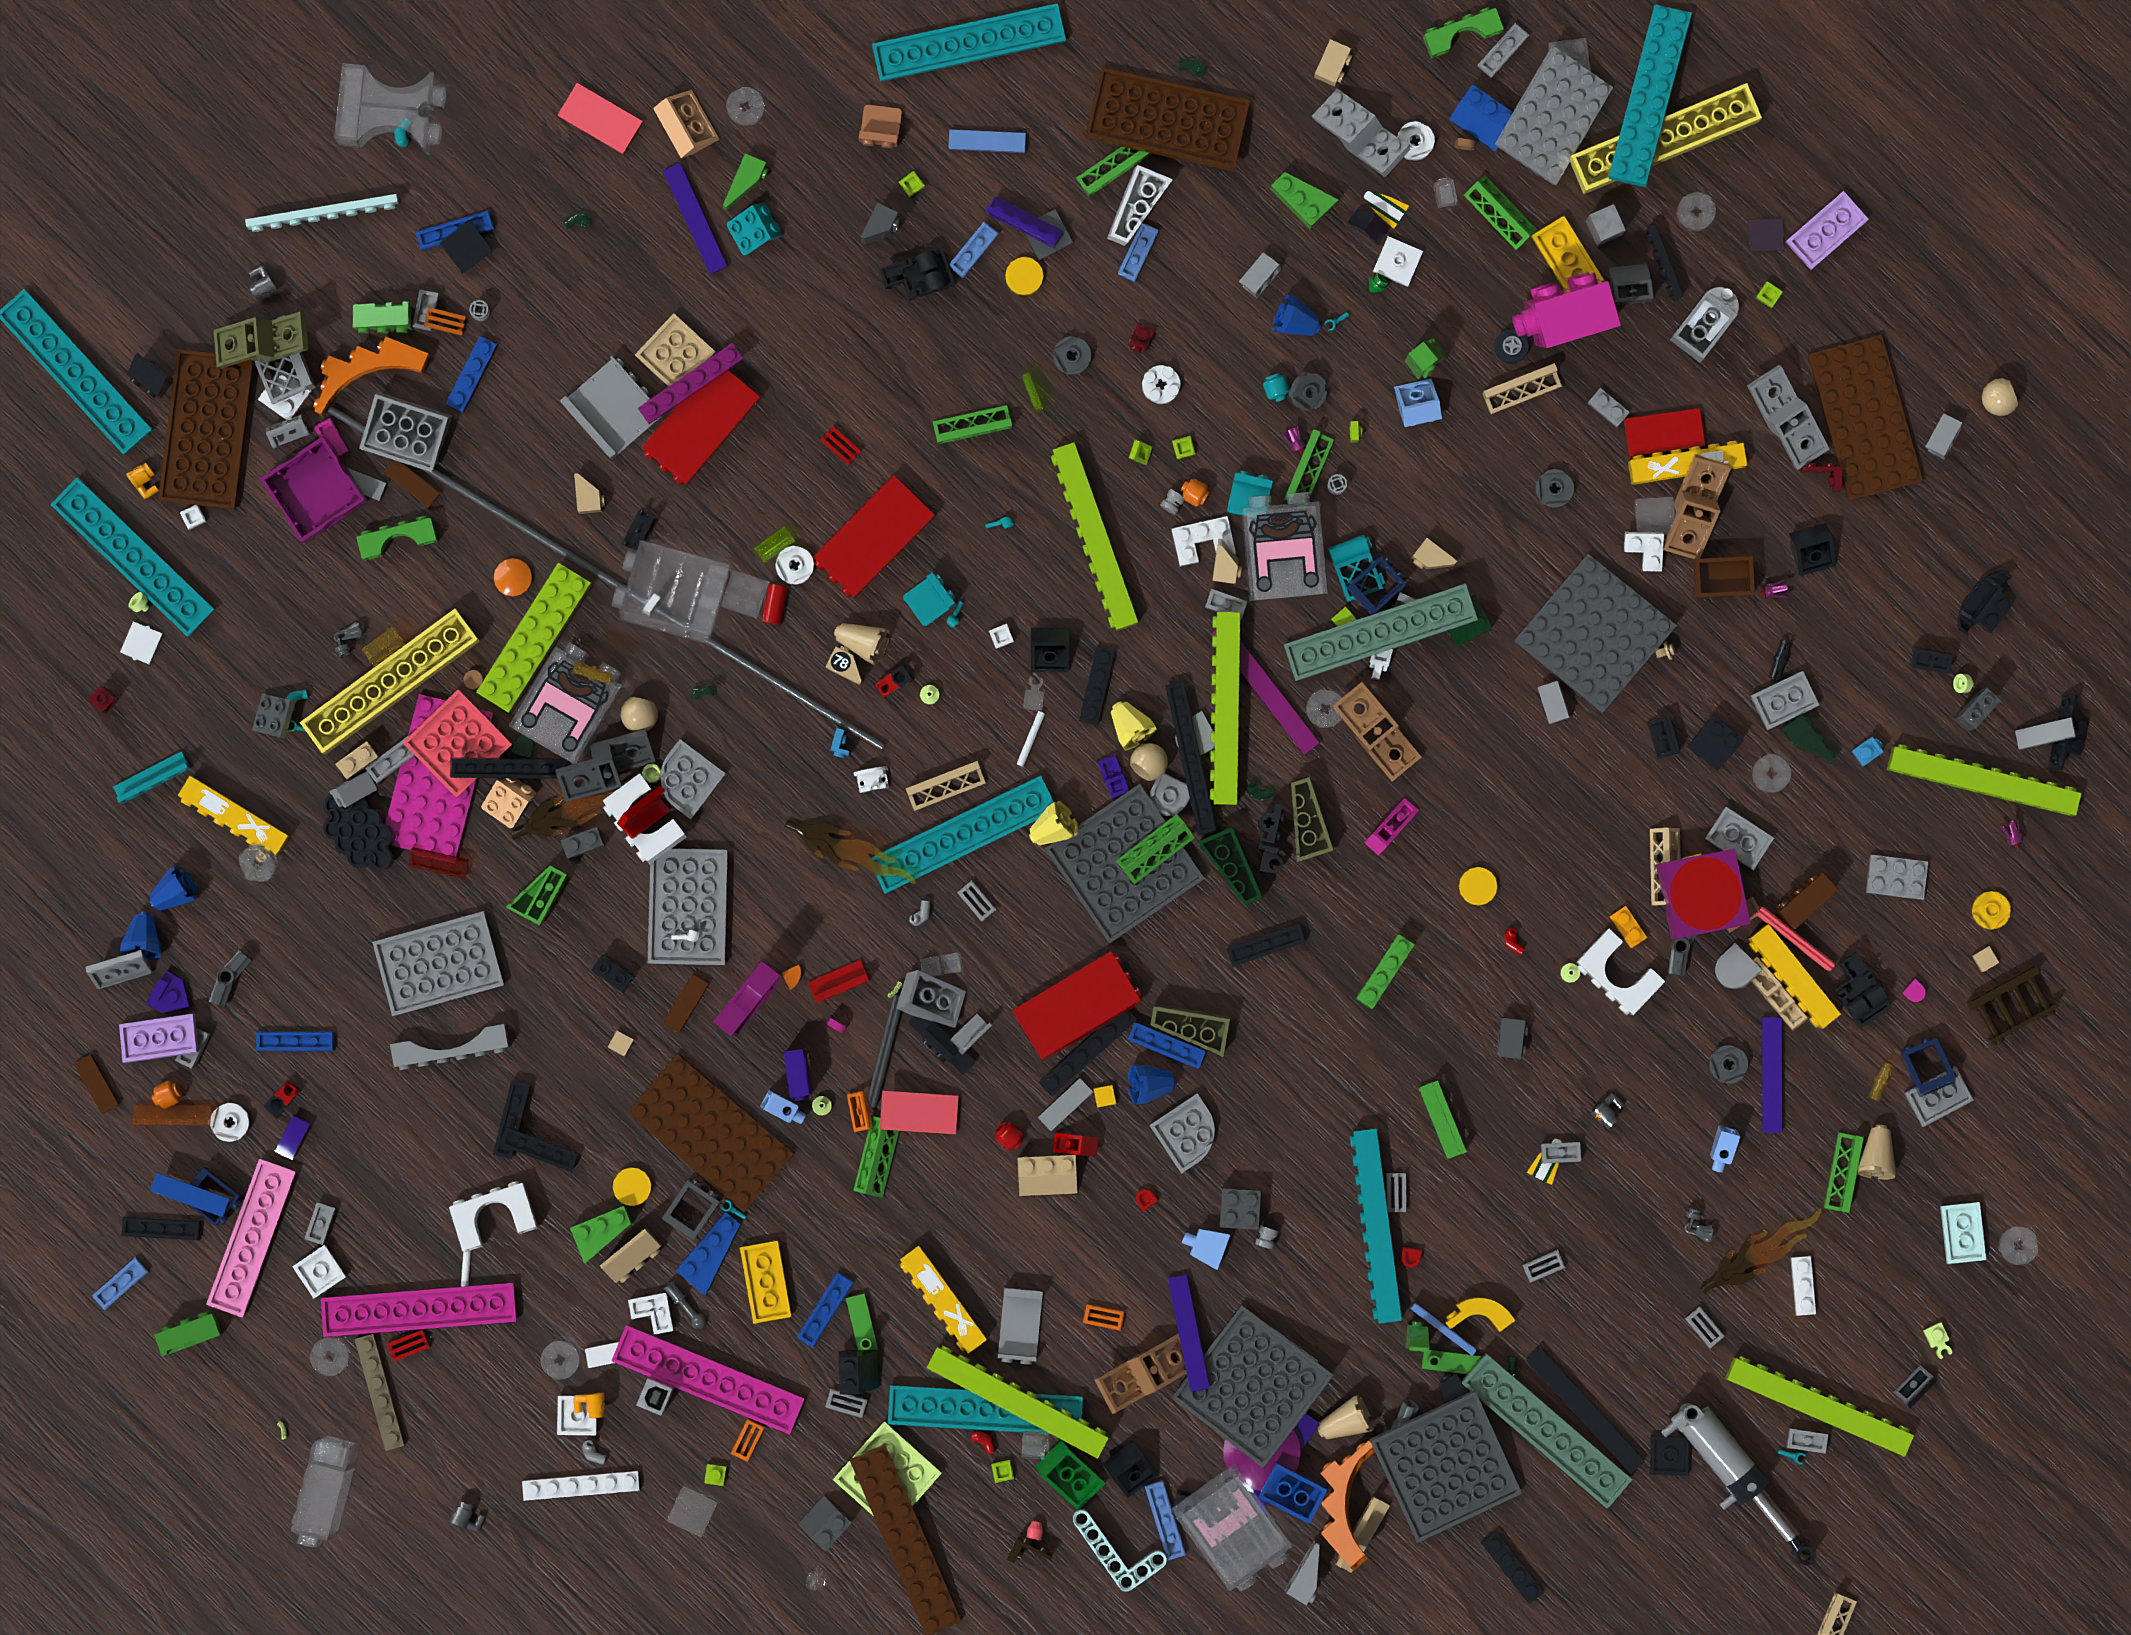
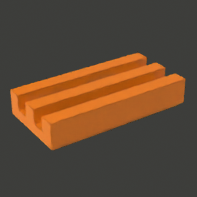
M429 307L424 327L462 335L463 323L466 317ZM431 313L458 319L459 323L431 316ZM433 320L457 326L458 328L457 330L431 324L429 323V321Z
M866 1091L847 1094L854 1132L873 1129Z
M1087 1304L1083 1323L1121 1331L1124 1311ZM1090 1309H1094V1310H1098V1311H1103V1312L1118 1314V1315H1120V1317H1119V1318H1115V1317H1110V1316H1105V1315L1090 1313L1089 1310H1090ZM1088 1316L1118 1322V1326L1088 1320Z
M747 1419L731 1454L748 1462L765 1426ZM750 1424L752 1428L740 1453H738L736 1450ZM757 1427L759 1428L757 1436L747 1456H744L743 1454Z

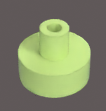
M141 592L136 593L129 602V608L134 612H139L140 610L146 612L149 609V606L146 604L148 598Z
M1958 674L1953 681L1954 689L1958 693H1968L1974 685L1971 676L1968 674Z
M933 685L924 686L920 692L921 700L928 705L936 703L939 699L938 689Z
M1573 963L1565 964L1560 970L1561 978L1568 983L1575 982L1580 976V970L1577 969L1578 966Z
M819 1096L813 1101L812 1108L816 1114L826 1115L830 1112L832 1103L829 1098Z

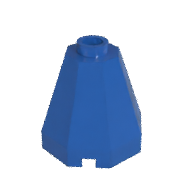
M1290 294L1285 295L1283 299L1287 301L1285 304L1280 303L1273 320V325H1276V327H1272V331L1279 334L1304 336L1317 334L1321 327L1319 317L1297 297Z
M180 865L170 868L150 893L149 902L154 909L161 911L194 902L199 898V894L195 895V892L198 891L196 884L188 872L182 873L180 871L182 869Z
M139 912L138 915L133 916L121 943L120 952L122 956L141 950L147 956V960L161 957L162 948L153 916H150V913Z
M1145 1065L1130 1066L1128 1083H1132V1088H1129V1095L1133 1104L1148 1103L1172 1092L1173 1088L1176 1087L1175 1076L1169 1071Z

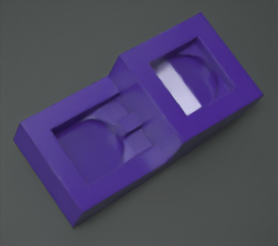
M1113 754L1097 760L1111 798L1127 793L1129 789L1116 755Z
M294 1114L275 1151L293 1160L311 1123Z

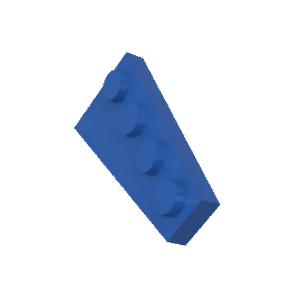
M725 1212L676 1270L677 1273L703 1295H706L740 1223Z

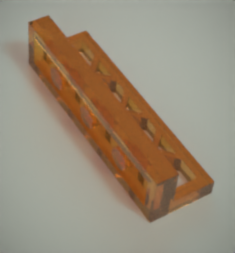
M133 1105L131 1125H210L212 1106H171L163 1109L160 1106Z

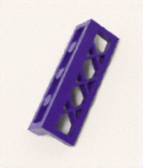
M996 196L991 205H988L986 209L987 215L1053 249L1063 233L1062 230Z

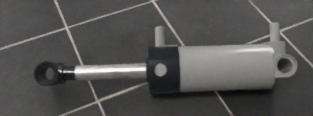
M1683 1404L1679 1412L1670 1419L1672 1423L1663 1429L1661 1433L1664 1437H1667L1674 1430L1678 1429L1716 1473L1731 1494L1720 1503L1722 1509H1727L1735 1501L1739 1505H1743L1753 1499L1791 1546V1552L1796 1561L1805 1566L1813 1564L1816 1559L1815 1551L1805 1541L1801 1542L1763 1495L1762 1490L1770 1483L1766 1475L1751 1460L1709 1406L1700 1410L1693 1404ZM1693 1408V1415L1687 1417L1688 1409ZM1804 1550H1808L1810 1554L1807 1560H1802L1800 1557L1801 1552Z

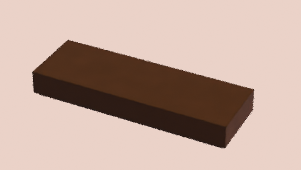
M393 460L383 472L428 509L440 495L438 491L399 461Z
M692 974L662 1024L680 1033L709 984Z
M88 1055L74 1063L77 1072L101 1114L120 1105L92 1055Z

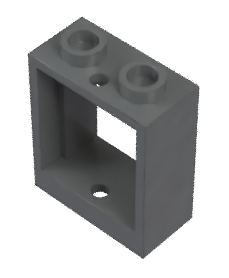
M1986 687L1978 691L1953 720L1967 732L1974 730L2001 700Z
M695 1179L692 1182L687 1180L662 1217L664 1221L692 1240L696 1239L721 1202L718 1200L719 1196L711 1190L706 1192L702 1189L703 1185ZM689 1187L713 1203L695 1230L671 1215Z

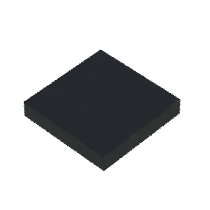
M471 220L440 242V245L462 274L493 252Z
M1650 1435L1649 1474L1689 1476L1690 1441L1686 1436L1664 1437L1661 1435Z

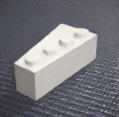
M1137 165L1133 170L1107 239L1125 246L1173 179Z

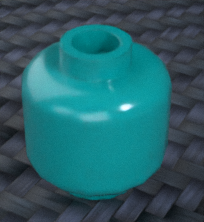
M1276 373L1265 378L1266 381L1263 383V387L1268 399H1275L1276 402L1287 398L1286 394L1289 393L1291 388L1285 375Z

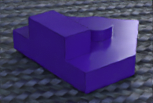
M166 970L152 990L151 996L146 1003L161 1013L190 1007L184 980Z

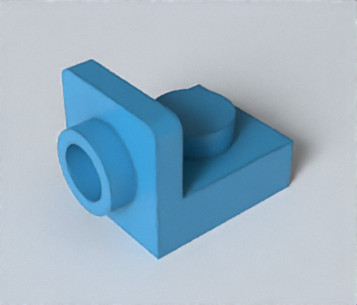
M836 728L830 751L834 752V756L840 758L850 755V751L839 749L840 745L844 746L847 735H844L843 729Z
M1871 737L1851 752L1863 767L1883 753V745L1877 738Z

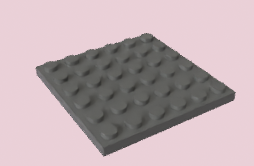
M1587 554L1514 642L1603 714L1675 630L1677 625L1592 556Z
M1140 784L1079 824L1078 835L1067 840L1053 842L1045 848L1109 944L1204 880V877L1183 847L1136 884L1132 883L1118 865L1116 860L1166 823ZM1171 844L1164 846L1162 852L1168 851ZM1151 856L1147 863L1155 861L1156 856ZM1141 868L1134 869L1131 872L1132 876L1134 877L1138 874Z
M1241 1306L1203 1356L1210 1389L1190 1392L1188 1378H1186L1172 1396V1399L1262 1468H1265L1334 1375L1245 1307Z
M1475 1390L1369 1439L1417 1543L1522 1494Z

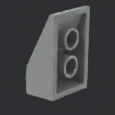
M1707 291L1671 337L1670 341L1700 363L1738 314Z
M919 970L912 971L906 974L896 1009L912 1016L956 1027L966 991Z
M1315 1540L1285 1588L1286 1594L1305 1605L1308 1602L1312 1603L1317 1595L1315 1590L1317 1588L1320 1545Z

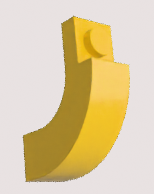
M1475 1297L1457 1303L1456 1306L1460 1311L1458 1313L1453 1311L1446 1316L1448 1320L1445 1321V1324L1451 1329L1468 1316L1480 1314L1489 1318L1500 1332L1513 1323L1515 1319L1501 1304L1487 1298Z

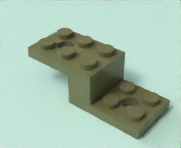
M297 312L275 320L254 317L214 330L217 367L225 368L247 360L267 363L307 351L308 339L305 313Z

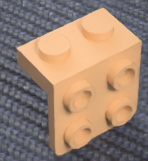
M498 778L483 802L482 809L507 827L513 828L525 807L534 799L537 792L517 778Z

